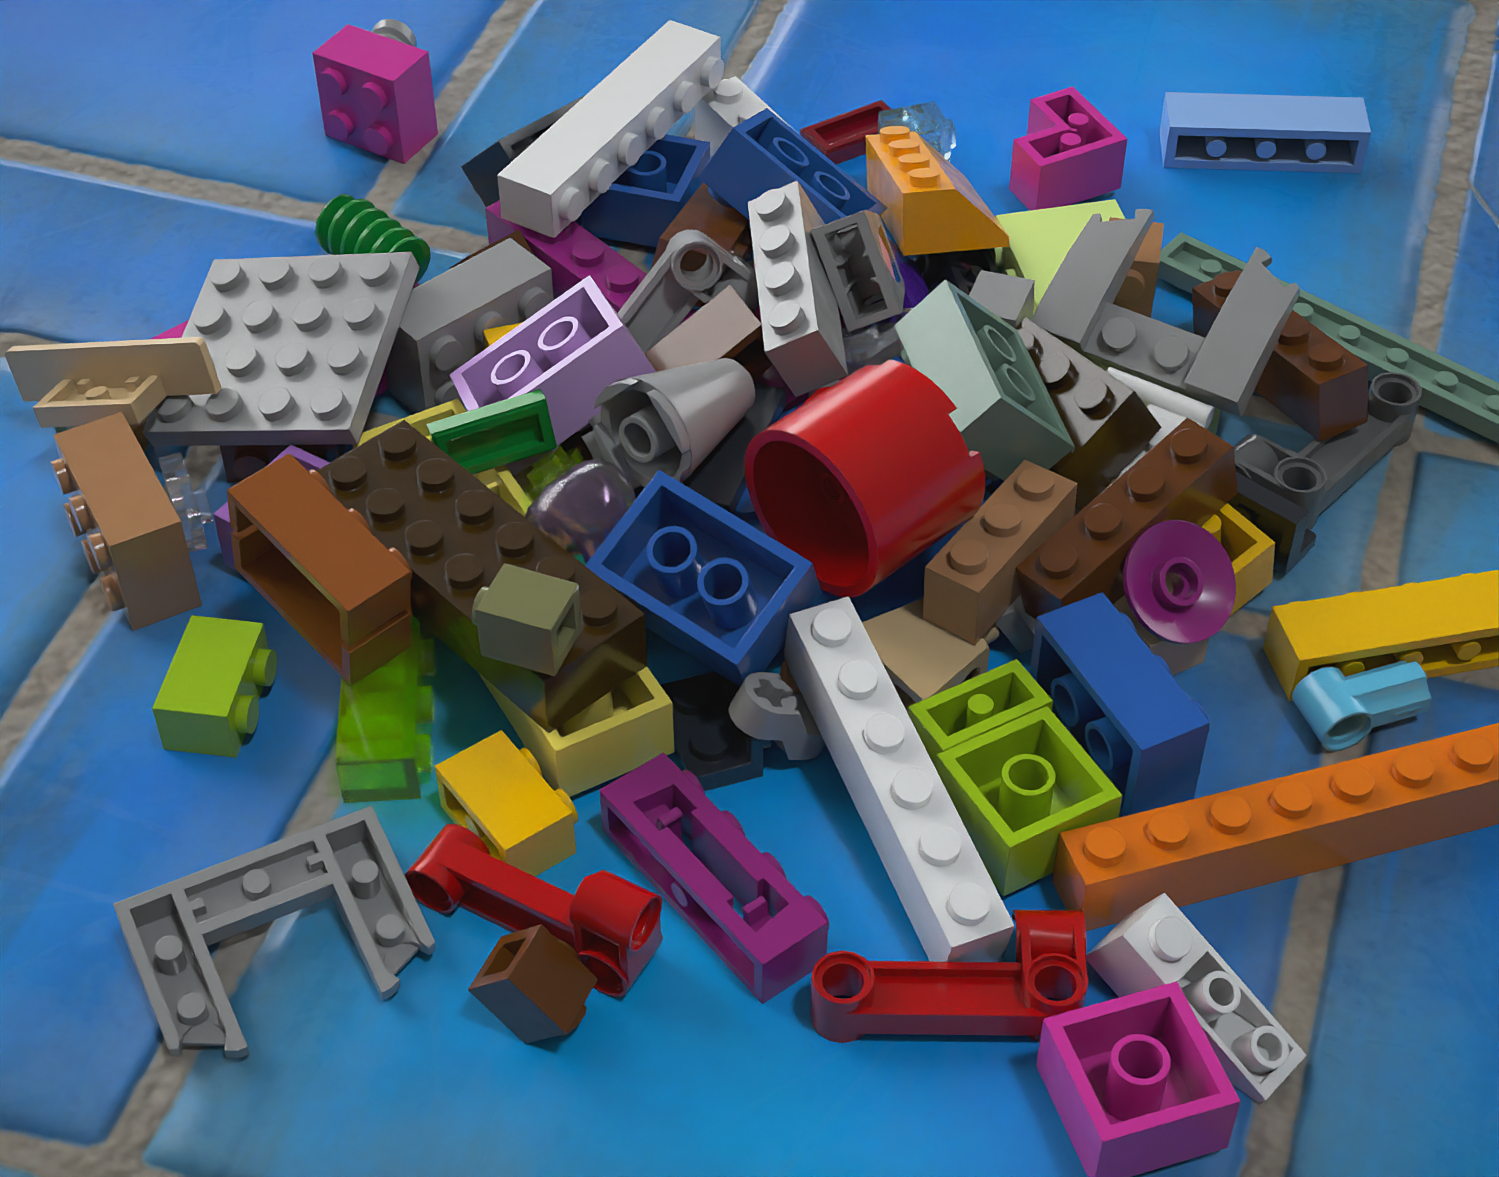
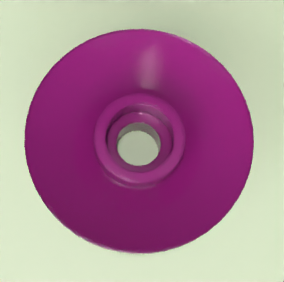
M1183 520L1160 522L1145 530L1133 542L1126 555L1123 568V585L1128 604L1140 624L1154 636L1174 644H1192L1213 636L1228 620L1236 596L1234 569L1224 547L1206 529ZM1165 577L1169 578L1173 584V594L1167 589Z

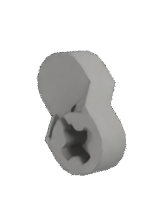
M757 672L751 673L745 678L729 706V714L735 725L744 733L754 738L774 740L777 746L786 753L789 760L815 759L822 752L826 744L802 694L793 693L792 689L781 680L779 673Z

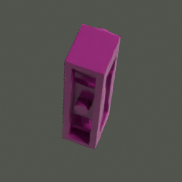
M663 752L599 790L602 831L761 1004H764L811 973L819 959L827 955L829 920L822 906L809 895L803 897L786 879L785 872L776 858L768 852L761 853L745 837L743 828L736 817L727 810L721 812L705 796L701 783L691 771L686 769L681 771ZM682 832L692 842V852L684 845ZM734 897L743 906L741 908L743 919L733 909Z

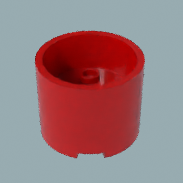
M887 360L881 365H870L858 369L758 433L747 447L744 463L745 478L752 505L767 535L812 562L822 590L840 597H857L866 593L968 521L977 513L982 504L985 493L983 461L980 452L968 451L961 433L949 416L957 409L955 404L939 386L920 371L899 361Z

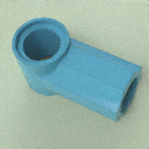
M1405 660L1349 676H1344L1340 669L1335 667L1321 668L1304 677L1296 685L1292 693L1293 702L1326 750L1333 752L1354 746L1363 740L1373 727L1427 713L1432 699L1427 685V675L1417 661L1408 663Z

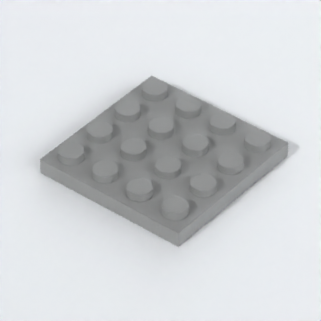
M412 252L213 260L182 338L202 337L205 340L222 389L217 394L166 396L151 411L143 430L144 435L153 446L358 444L420 268Z

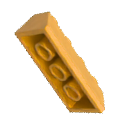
M889 126L880 129V134L866 135L867 191L888 207L881 218L904 256L1009 247V235L968 179L917 132H910V129L904 126Z

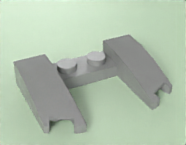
M1136 209L1135 219L1102 222L1100 213L1093 214L1065 256L1031 321L1088 360L1115 368L1242 417L1298 299L1300 287L1295 282L1284 287L1266 268L1272 263L1271 256L1265 250L1256 247L1223 304L1207 337H1201L1113 304L1154 220L1153 210Z
M372 805L113 903L121 931L171 1056H180L183 1045L224 1046L226 1058H241L249 1055L247 1044L207 946L333 898L351 939L382 1000L392 996L401 987L400 979L395 975L419 950L428 955L434 952L436 949L435 940Z

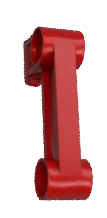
M457 824L445 825L404 875L414 897L433 911L450 913L458 906L512 933L542 924L556 939L569 944L577 952L579 961L598 978L593 988L611 997H622L628 992L663 941L660 923L662 910L660 895L606 870H601L584 877L575 895L491 856L483 840L474 832Z
M1013 910L1012 919L1016 922L1015 962L867 961L866 958L855 952L843 950L830 952L821 957L815 964L811 976L810 1017L812 1026L820 1036L838 1043L853 1042L865 1034L1029 1036V1038L1040 1043L1044 1018L1084 1007L1088 986L1083 911ZM844 995L850 996L851 998L841 999L836 998L834 996ZM1047 997L1056 998L1060 1001L1048 1000Z

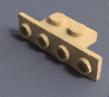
M202 337L13 346L5 353V358L23 402L39 401L32 408L40 428L66 427L69 430L119 412H123L130 427L134 428L146 422L149 418V413L166 396L217 394L222 389L207 344Z

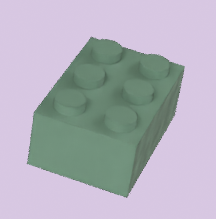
M946 279L894 325L904 347L901 351V357L905 364L915 368L931 379L957 407L949 416L961 433L968 451L980 452L987 478L994 482L999 479L1005 481L1024 460L1049 470L1075 448L1018 330Z

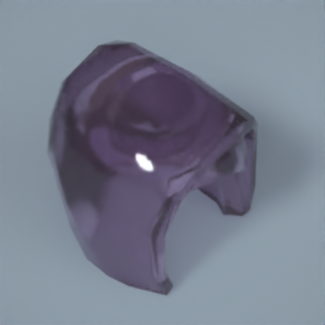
M600 458L587 460L568 469L548 483L538 498L528 507L525 518L571 555H582L585 563H587L636 500V495L630 479L616 465Z

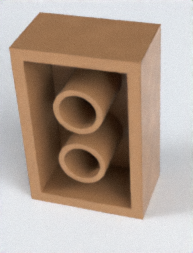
M123 412L54 434L60 458L50 462L51 468L62 495L71 494V497L68 498L69 502L63 504V508L74 536L78 537L85 534L87 539L81 541V545L93 574L104 571L106 575L99 580L111 611L115 612L123 609L133 631L202 606L181 520Z

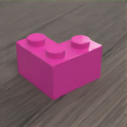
M1073 86L1030 99L1027 135L1016 138L1013 141L1009 190L1031 211L1068 206L1120 189L1127 138Z

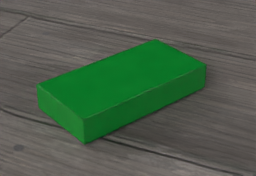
M541 389L426 424L431 442L472 475L557 449L547 401Z

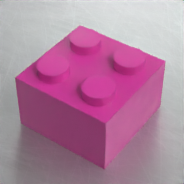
M347 24L312 53L325 136L405 164L438 135L428 51Z
M1177 981L1043 1019L1036 1067L1088 1177H1131L1228 1148L1241 1101Z

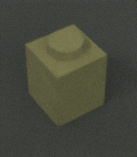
M504 563L491 585L480 589L473 604L472 623L478 627L481 655L556 676L582 631L578 583Z

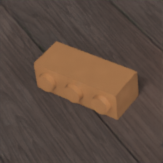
M1024 460L979 508L977 513L961 527L925 566L923 619L976 645L1021 594L1016 567L1074 517L1078 483Z

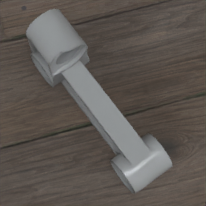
M687 229L678 232L670 239L666 251L617 314L645 354L679 326L699 299L706 304L729 285L732 286L752 313H754L759 307L755 268L740 257L733 256L706 234L698 230ZM699 248L707 251V260L699 270L692 272L680 268V261L688 250Z

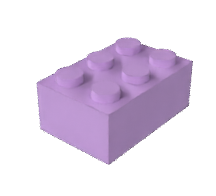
M589 275L449 375L468 411L541 389L547 401L556 444L559 445L574 433L584 431L591 426L589 420L601 412V405L594 409L596 398L606 386L620 379L653 373L656 370L622 319ZM550 451L506 465L516 475L526 467L544 460Z

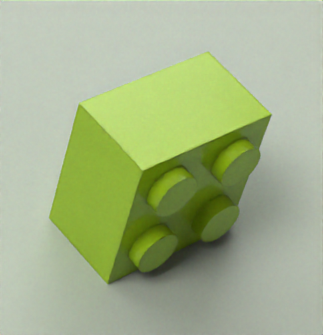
M1048 706L936 754L935 769L993 884L1002 896L1054 872L1060 832L1119 817L1122 794Z

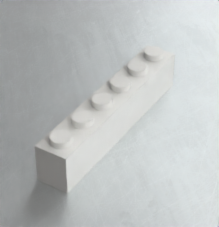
M669 20L497 175L501 218L555 238L572 221L577 220L587 206L601 193H605L611 184L626 169L633 166L640 156L657 140L662 139L667 131L684 114L689 113L705 94L712 88L717 87L724 73V62L721 59V37Z
M849 596L789 614L783 656L929 961L1002 962L1015 925Z

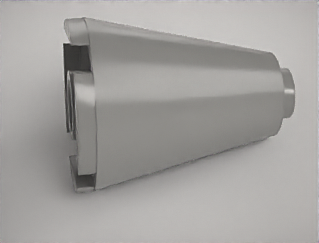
M721 358L624 378L606 386L596 398L594 406L595 409L601 405V422L594 425V434L604 460L616 476L627 485L636 481L646 487L658 470L683 483L752 408L755 401V388L752 377L735 360Z

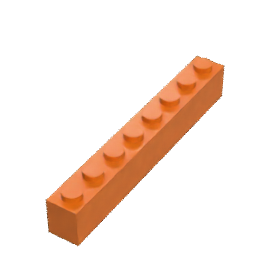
M1499 723L1060 832L1052 882L1066 910L1083 911L1086 931L1119 923L1126 915L1163 893H1166L1177 907H1182L1499 824Z

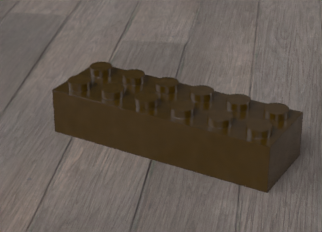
M405 420L317 470L328 484L331 494L347 510L350 508L357 510L368 523L371 533L387 549L395 548L407 560L412 571L411 608L413 616L548 734L647 667L645 614ZM504 563L578 583L582 631L556 676L481 655L478 627L472 623V608L480 589L491 585Z

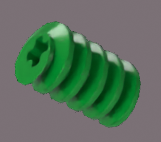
M342 193L328 202L316 221L315 236L317 243L328 254L412 252L420 267L414 285L421 280L428 269L431 254L430 247L426 241L415 237L411 230L402 227L397 220L389 218L386 212L377 209L368 200L362 198L355 200L352 195Z

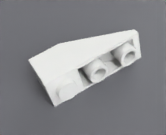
M1166 893L1126 915L1086 955V960L1118 997L1177 981L1231 1084L1258 1103L1267 1100L1306 1057L1304 1051Z

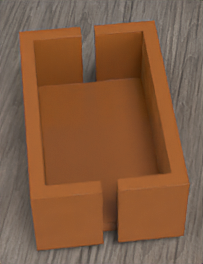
M288 453L227 489L230 526L235 530L231 533L234 567L350 686L411 647V617L413 615L411 608L412 571L407 560L395 548L387 549L371 533L368 523L357 510L353 508L347 510L331 494L328 484L317 471L313 469L307 471Z

